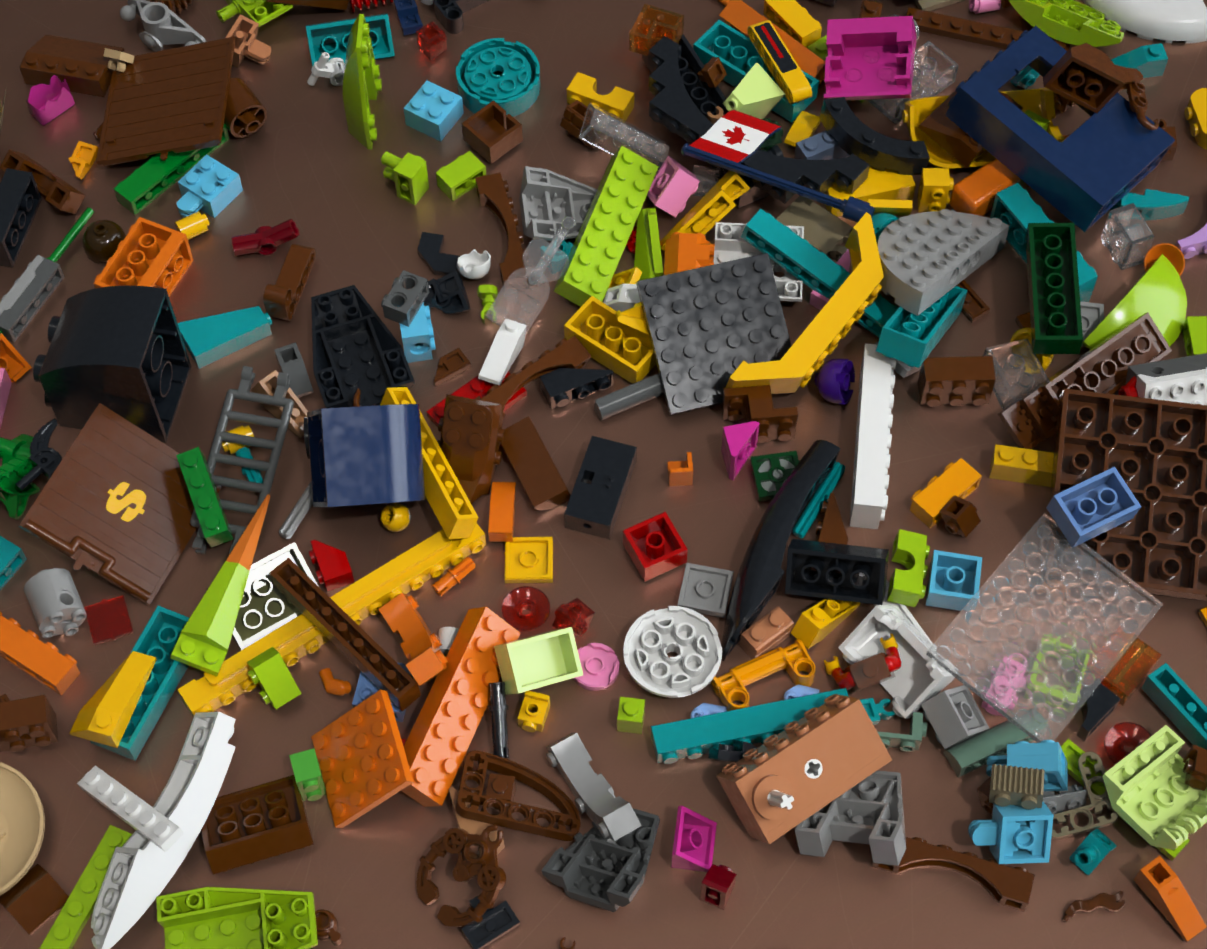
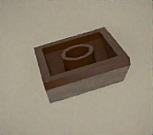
M37 864L16 885L0 896V904L31 936L63 908L69 896L52 876Z

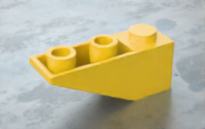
M824 599L800 615L791 634L796 639H800L804 646L809 649L822 641L857 609L861 603Z

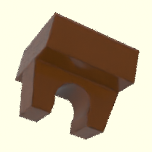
M712 57L704 65V68L697 73L699 80L707 82L709 88H716L727 75L719 57Z

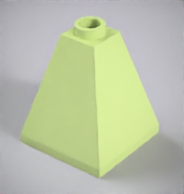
M756 63L730 93L723 105L728 111L736 110L763 120L785 93L764 69Z

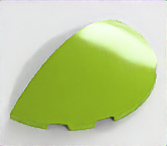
M1009 0L1013 8L1031 26H1037L1049 37L1067 44L1078 46L1087 43L1093 47L1119 44L1124 37V32H1119L1121 26L1116 21H1106L1104 13L1075 0Z
M1163 254L1105 316L1082 344L1091 350L1147 312L1169 347L1176 341L1186 320L1187 297L1178 272Z

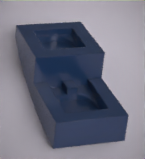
M393 0L403 35L423 32V24L418 14L415 0Z

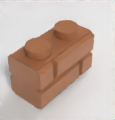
M777 606L770 612V615H765L741 634L740 647L751 659L757 658L770 652L790 637L794 623Z

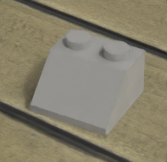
M966 684L945 690L921 704L924 709L925 718L933 726L936 732V739L943 745L944 749L953 747L990 729Z

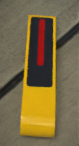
M765 20L748 26V35L752 44L780 89L785 93L788 102L793 104L812 97V88L809 81L771 21Z

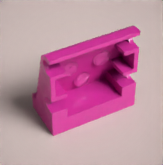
M913 16L827 20L826 45L828 57L825 60L824 82L826 94H824V99L845 97L846 100L911 98L917 36Z

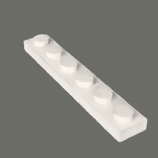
M96 765L77 783L83 791L164 852L184 834L178 825Z

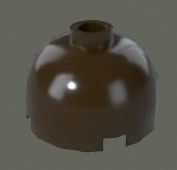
M98 220L87 227L83 235V248L87 257L94 263H98V261L107 263V260L114 255L118 244L124 240L126 234L122 227L113 221Z

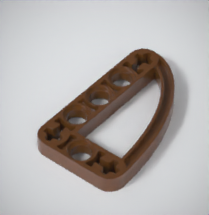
M477 750L470 751L467 754L455 805L456 812L461 817L562 841L574 840L573 837L578 834L580 829V816L574 803L559 787L537 772L503 757ZM473 761L478 762L477 771H472ZM487 769L503 775L515 776L516 780L532 787L547 797L562 813L482 795ZM474 780L478 783V787L470 788L466 785L465 781ZM465 802L470 803V808L465 807ZM479 804L483 805L481 811H478ZM490 806L496 807L500 813L498 815H491L487 812L486 808ZM519 812L525 819L517 821L513 819L511 814ZM544 818L549 822V826L542 827L536 820ZM555 822H557V828H553ZM565 825L570 826L571 831H567Z

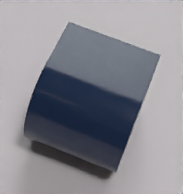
M419 404L323 408L307 412L313 507H338L425 500Z

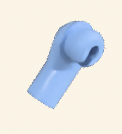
M797 684L785 692L784 700L818 694L820 689Z
M702 703L692 710L690 718L726 712L727 707Z

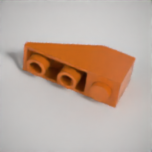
M1158 856L1140 869L1134 881L1186 943L1207 928L1179 877L1161 856Z

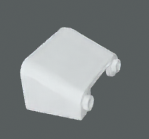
M876 605L838 648L842 651L843 658L849 664H854L879 653L886 654L880 638L882 637L883 640H887L891 637L890 634L892 633L898 644L897 649L901 659V667L894 671L896 677L880 684L894 698L892 700L893 711L901 718H911L913 712H917L922 708V703L936 696L959 673L901 611L891 605Z

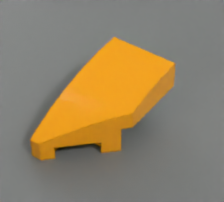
M78 141L72 156L69 157L78 179L82 180L97 158L98 146Z

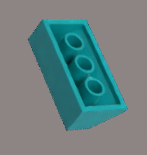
M388 13L366 16L365 20L366 23H369V36L372 41L375 59L395 56ZM356 18L306 25L312 66L319 60L323 52H327L330 55L329 60L341 58L345 63L347 42Z

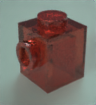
M433 21L416 31L418 49L430 60L447 50V36Z

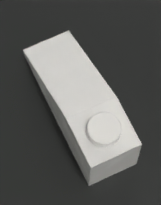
M509 319L504 320L497 331L478 379L500 386L524 346L527 325Z

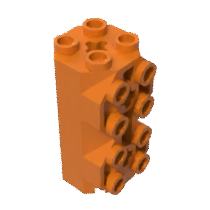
M672 233L665 244L664 275L714 265L715 244L706 240V236L703 233Z

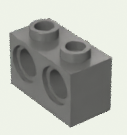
M403 270L399 278L396 277L394 279L389 294H386L382 299L381 307H383L384 317L409 327L429 294L428 279Z

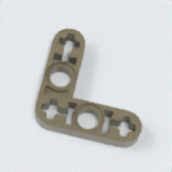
M1094 752L1083 753L1078 761V769L1087 790L1090 805L1054 814L1053 821H1057L1058 824L1066 823L1065 817L1069 816L1070 825L1073 830L1069 831L1068 826L1062 827L1060 833L1057 834L1055 830H1052V839H1063L1106 827L1117 820L1118 814L1112 809L1107 790L1102 795H1095L1090 788L1094 782H1101L1105 786L1103 777L1094 776L1089 780L1086 778V776L1091 777L1089 767H1083L1087 758H1090L1092 762H1097L1094 765L1095 775L1101 773L1103 776L1106 773L1101 758ZM1102 807L1113 810L1114 813L1111 814L1110 819L1100 816L1096 818L1098 823H1093V815L1090 810L1094 809V814L1101 813ZM1078 813L1088 816L1089 823L1085 827H1079L1075 824L1074 817Z

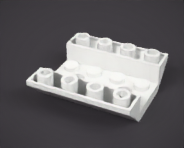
M716 222L714 264L763 254L741 238L746 224ZM787 226L804 239V226ZM770 259L773 275L777 271L785 274L783 277L774 275L780 301L802 302L803 281H800Z

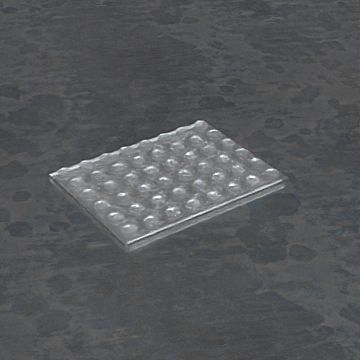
M1043 513L929 648L926 655L933 658L936 663L1037 743L1043 740L1054 741L1162 607L1163 603L1085 543L1072 548L1056 522Z

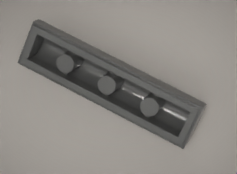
M659 373L596 399L594 411L599 420L602 421L664 395Z

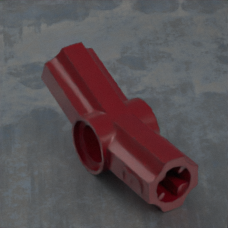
M289 219L274 227L262 226L257 228L255 233L233 236L231 239L235 256L259 252L261 255H271L277 251V246L297 238L300 234L295 222Z

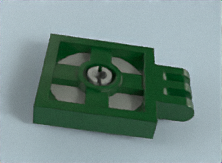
M797 451L750 457L759 502L773 499L778 489L800 461L798 460Z

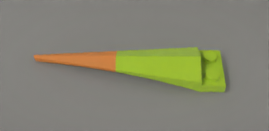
M270 494L265 497L182 629L171 654V659L218 676L227 655L269 504Z

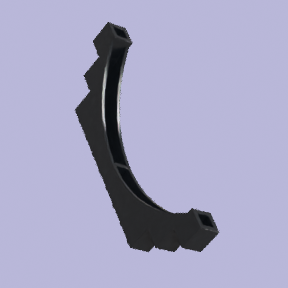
M664 36L649 50L648 65L655 70L649 76V91L655 95L649 102V116L655 122H659L667 127L669 131L676 133L684 138L686 142L692 144L714 124L700 112L685 89L678 62L681 60V45ZM757 150L752 156L741 163L742 165L821 193H825L835 183L839 188L851 194L868 178L870 164L854 154L838 159L805 160L777 156ZM737 173L740 177L749 180L754 186L761 188L774 199L784 204L795 194Z

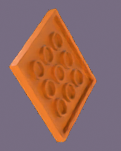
M380 689L311 736L322 771L335 828H344L414 782L388 691Z

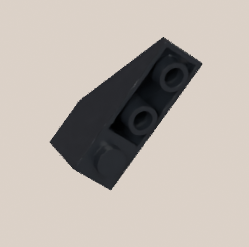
M559 368L539 376L540 389L551 409L564 407L569 402L584 399L594 392L606 390L614 385L612 370Z

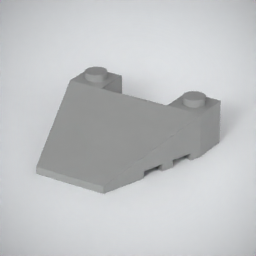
M877 770L798 824L795 833L800 854L825 857L833 840L870 844L873 863L899 866L906 851L901 773Z

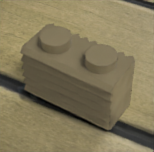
M993 764L989 802L1001 807L1017 805L1028 810L1042 808L1045 770Z

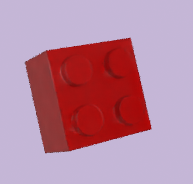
M666 511L623 530V545L644 582L687 562L688 549Z

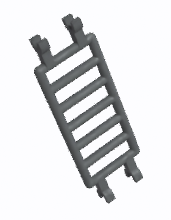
M243 366L238 390L229 389L226 393L207 465L215 485L260 493L257 505L220 499L223 509L255 515L265 497L270 494L294 401L285 398L291 384V379H288V373L279 372L274 396L250 392L256 374L253 373L252 367ZM235 399L284 407L281 419L231 410ZM229 420L278 428L275 440L225 431ZM226 441L271 449L269 462L220 454L222 442ZM216 463L266 471L263 484L213 475ZM194 508L190 524L199 529L192 548L196 549V553L205 555L208 542L204 537ZM229 524L231 533L235 534L229 555L247 527Z

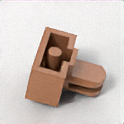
M241 14L226 38L234 36L236 39L232 65L239 67L245 57L261 65L267 64L271 58V47L256 39L259 23Z

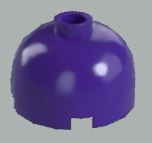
M831 359L826 361L820 368L819 373L815 374V386H817L820 395L826 401L835 404H847L850 401L853 390H849L850 382H855V369L853 362L848 361L849 359Z

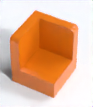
M687 452L686 461L667 462L669 487L693 484L691 452Z

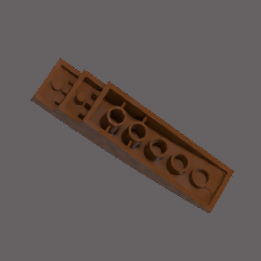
M1147 312L998 413V416L1019 448L1032 449L1041 441L1050 438L1056 433L1059 396L1064 389L1114 394L1121 386L1126 385L1128 366L1159 361L1172 352Z

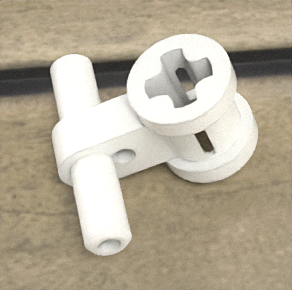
M323 52L319 60L312 66V73L307 83L314 86L319 77L330 78L331 84L334 86L343 85L344 60L341 58L329 60L330 55L327 52Z

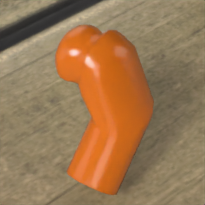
M330 668L322 669L319 672L327 693L343 696L351 692L352 686L350 682L334 679Z

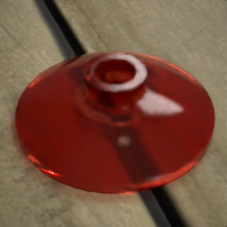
M531 586L513 589L506 595L502 603L504 620L520 631H531L539 628L547 621L550 614V602L547 596L541 590ZM524 610L531 612L530 614H522Z
M1132 722L1118 723L1105 736L1104 748L1106 754L1114 764H1117L1131 753L1124 749L1125 746L1130 747L1133 751L1152 735L1139 724Z

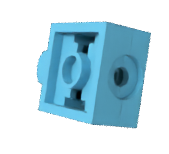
M206 154L178 181L182 197L176 204L182 217H187L201 209L215 218L243 191L240 176Z
M423 302L409 327L400 324L404 355L408 363L433 359L432 350H436L429 305L424 306Z
M1043 740L1040 743L1017 741L1015 744H1007V755L987 757L988 767L986 774L990 777L993 764L1045 770L1044 791H1068V762L1059 742L1053 740Z
M1044 801L1042 802V808L1031 810L1017 805L1001 807L993 803L992 819L973 820L968 827V834L976 846H990L989 850L998 864L1049 863L1054 815Z

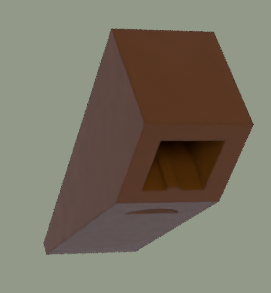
M830 493L829 500L823 501L821 514L825 515L824 520L818 521L816 535H820L818 542L847 545L848 537L834 493Z

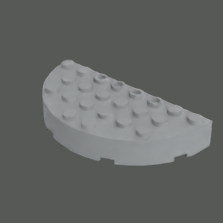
M948 209L900 217L890 223L882 231L878 239L877 246L884 275L880 283L883 286L881 290L886 295H892L897 305L916 316L920 315L1001 251L1005 246L1010 225L1003 223L998 218L952 212Z

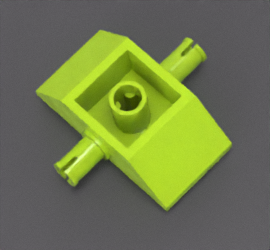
M225 0L228 5L217 10L216 14L222 23L235 15L239 16L241 14L259 23V27L292 9L293 5L266 2V0Z

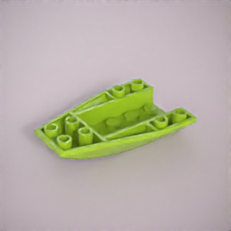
M359 14L351 28L347 42L343 77V103L348 132L367 149H372L373 141L377 140V129L373 128L375 126V116L370 112L369 100H377L378 91L382 90V80L378 79L380 67L375 63L372 41L369 36V23H366L364 14Z
M203 887L156 897L157 922L164 927L165 949H310L318 945L313 892Z

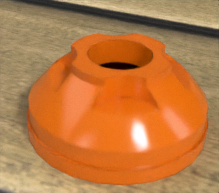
M1161 243L1148 250L1143 261L1145 272L1163 254L1175 267L1179 276H1181L1185 268V258L1178 247L1169 243Z

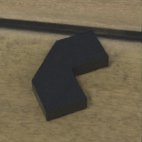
M422 232L417 249L418 254L425 260L434 275L445 276L453 271H458L457 260L460 256L441 253L444 235Z

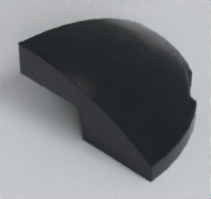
M453 271L437 280L433 278L428 281L429 294L424 301L426 305L448 314L471 310L468 296L458 271Z

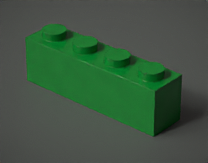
M196 447L176 455L204 537L212 548L233 540L234 538L209 467L200 448Z

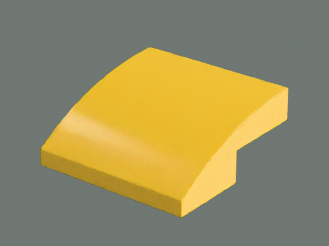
M868 199L866 201L871 203L870 206L875 207L874 214L883 212L895 215L896 217H905L911 214L913 208L912 200Z

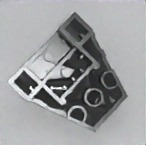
M633 808L642 826L616 841L608 837L604 838L598 827L592 822L593 828L584 835L580 832L573 837L575 842L564 850L560 847L554 852L541 870L542 874L554 885L563 887L568 897L615 912L619 906L624 907L629 904L644 883L660 818L658 815Z

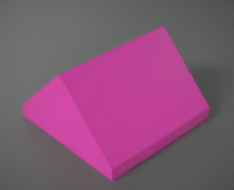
M752 421L723 427L721 452L729 479H735L756 449L759 422Z
M678 806L671 868L708 872L713 861L717 823L684 806Z

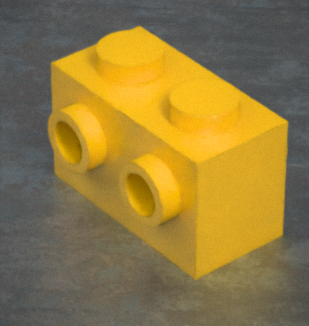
M949 168L922 169L917 194L918 212L941 211L945 209L946 204H950V191H953L954 180L953 177H950Z

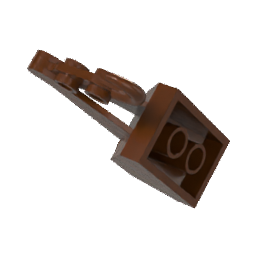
M1087 43L1071 47L1043 77L1045 88L1095 113H1098L1117 92L1127 89L1129 107L1136 114L1138 122L1144 128L1151 131L1157 130L1159 127L1158 122H1155L1153 125L1145 117L1148 101L1145 95V86L1140 82L1143 79L1141 72L1135 68L1115 65L1103 51Z

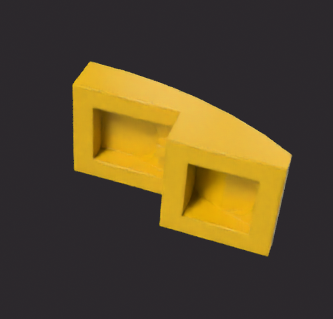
M802 110L790 128L784 143L796 147L797 142L811 137L820 125V117Z

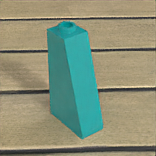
M256 306L179 322L178 326L187 350L200 369L272 335L270 325L273 323L267 312L263 313L261 308Z

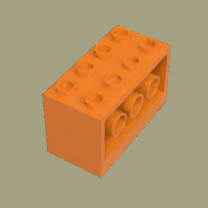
M139 217L135 224L131 225L129 233L124 240L118 244L114 255L107 260L101 274L96 276L94 281L95 288L124 285L167 289L168 296L170 297L194 260L186 234Z

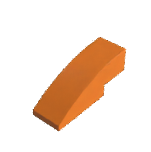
M492 482L488 527L489 542H513L516 482Z

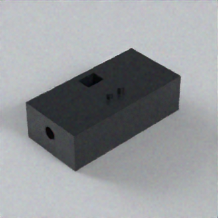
M596 436L591 437L564 513L565 528L610 540L637 462V447Z

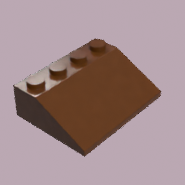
M45 35L26 52L19 68L25 84L50 85L51 77L56 75L61 83L64 82V79L66 80L70 92L105 97L113 70L108 69V62L111 58L103 56L105 48L121 52L125 50L122 47Z
M954 91L918 128L968 168L986 149L945 116L949 108L947 106L948 102L956 95ZM1000 92L1022 111L1023 107L1007 94Z
M294 775L217 797L201 829L204 849L212 874L225 872L314 845L304 802Z

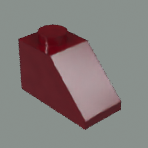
M712 864L701 883L700 900L724 910L736 883L737 874L733 873V870L725 865L716 866Z

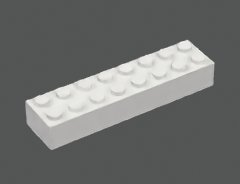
M865 343L860 368L849 527L878 529L879 522L884 521L885 510H887L888 504L886 491L889 485V475L887 473L890 466L889 448L891 447L892 439L890 428H892L893 421L891 408H893L894 403L892 391L895 385V375L893 373L896 359L887 358L882 353L877 352V344Z

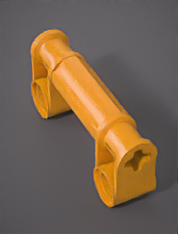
M796 639L789 646L784 648L778 647L729 669V672L724 675L715 676L711 684L716 695L720 698L723 705L727 707V711L749 707L750 696L745 686L785 669L795 686L800 684L810 687L814 682L816 667L807 653L803 642L800 639ZM805 671L808 675H801L799 672ZM741 701L743 704L735 705L733 702Z

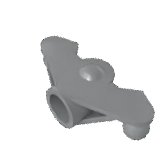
M128 0V5L123 6L120 10V17L124 21L130 22L134 20L136 14L141 17L144 31L139 34V37L154 52L161 51L163 45L185 44L184 46L207 42L202 35L172 12L164 3Z

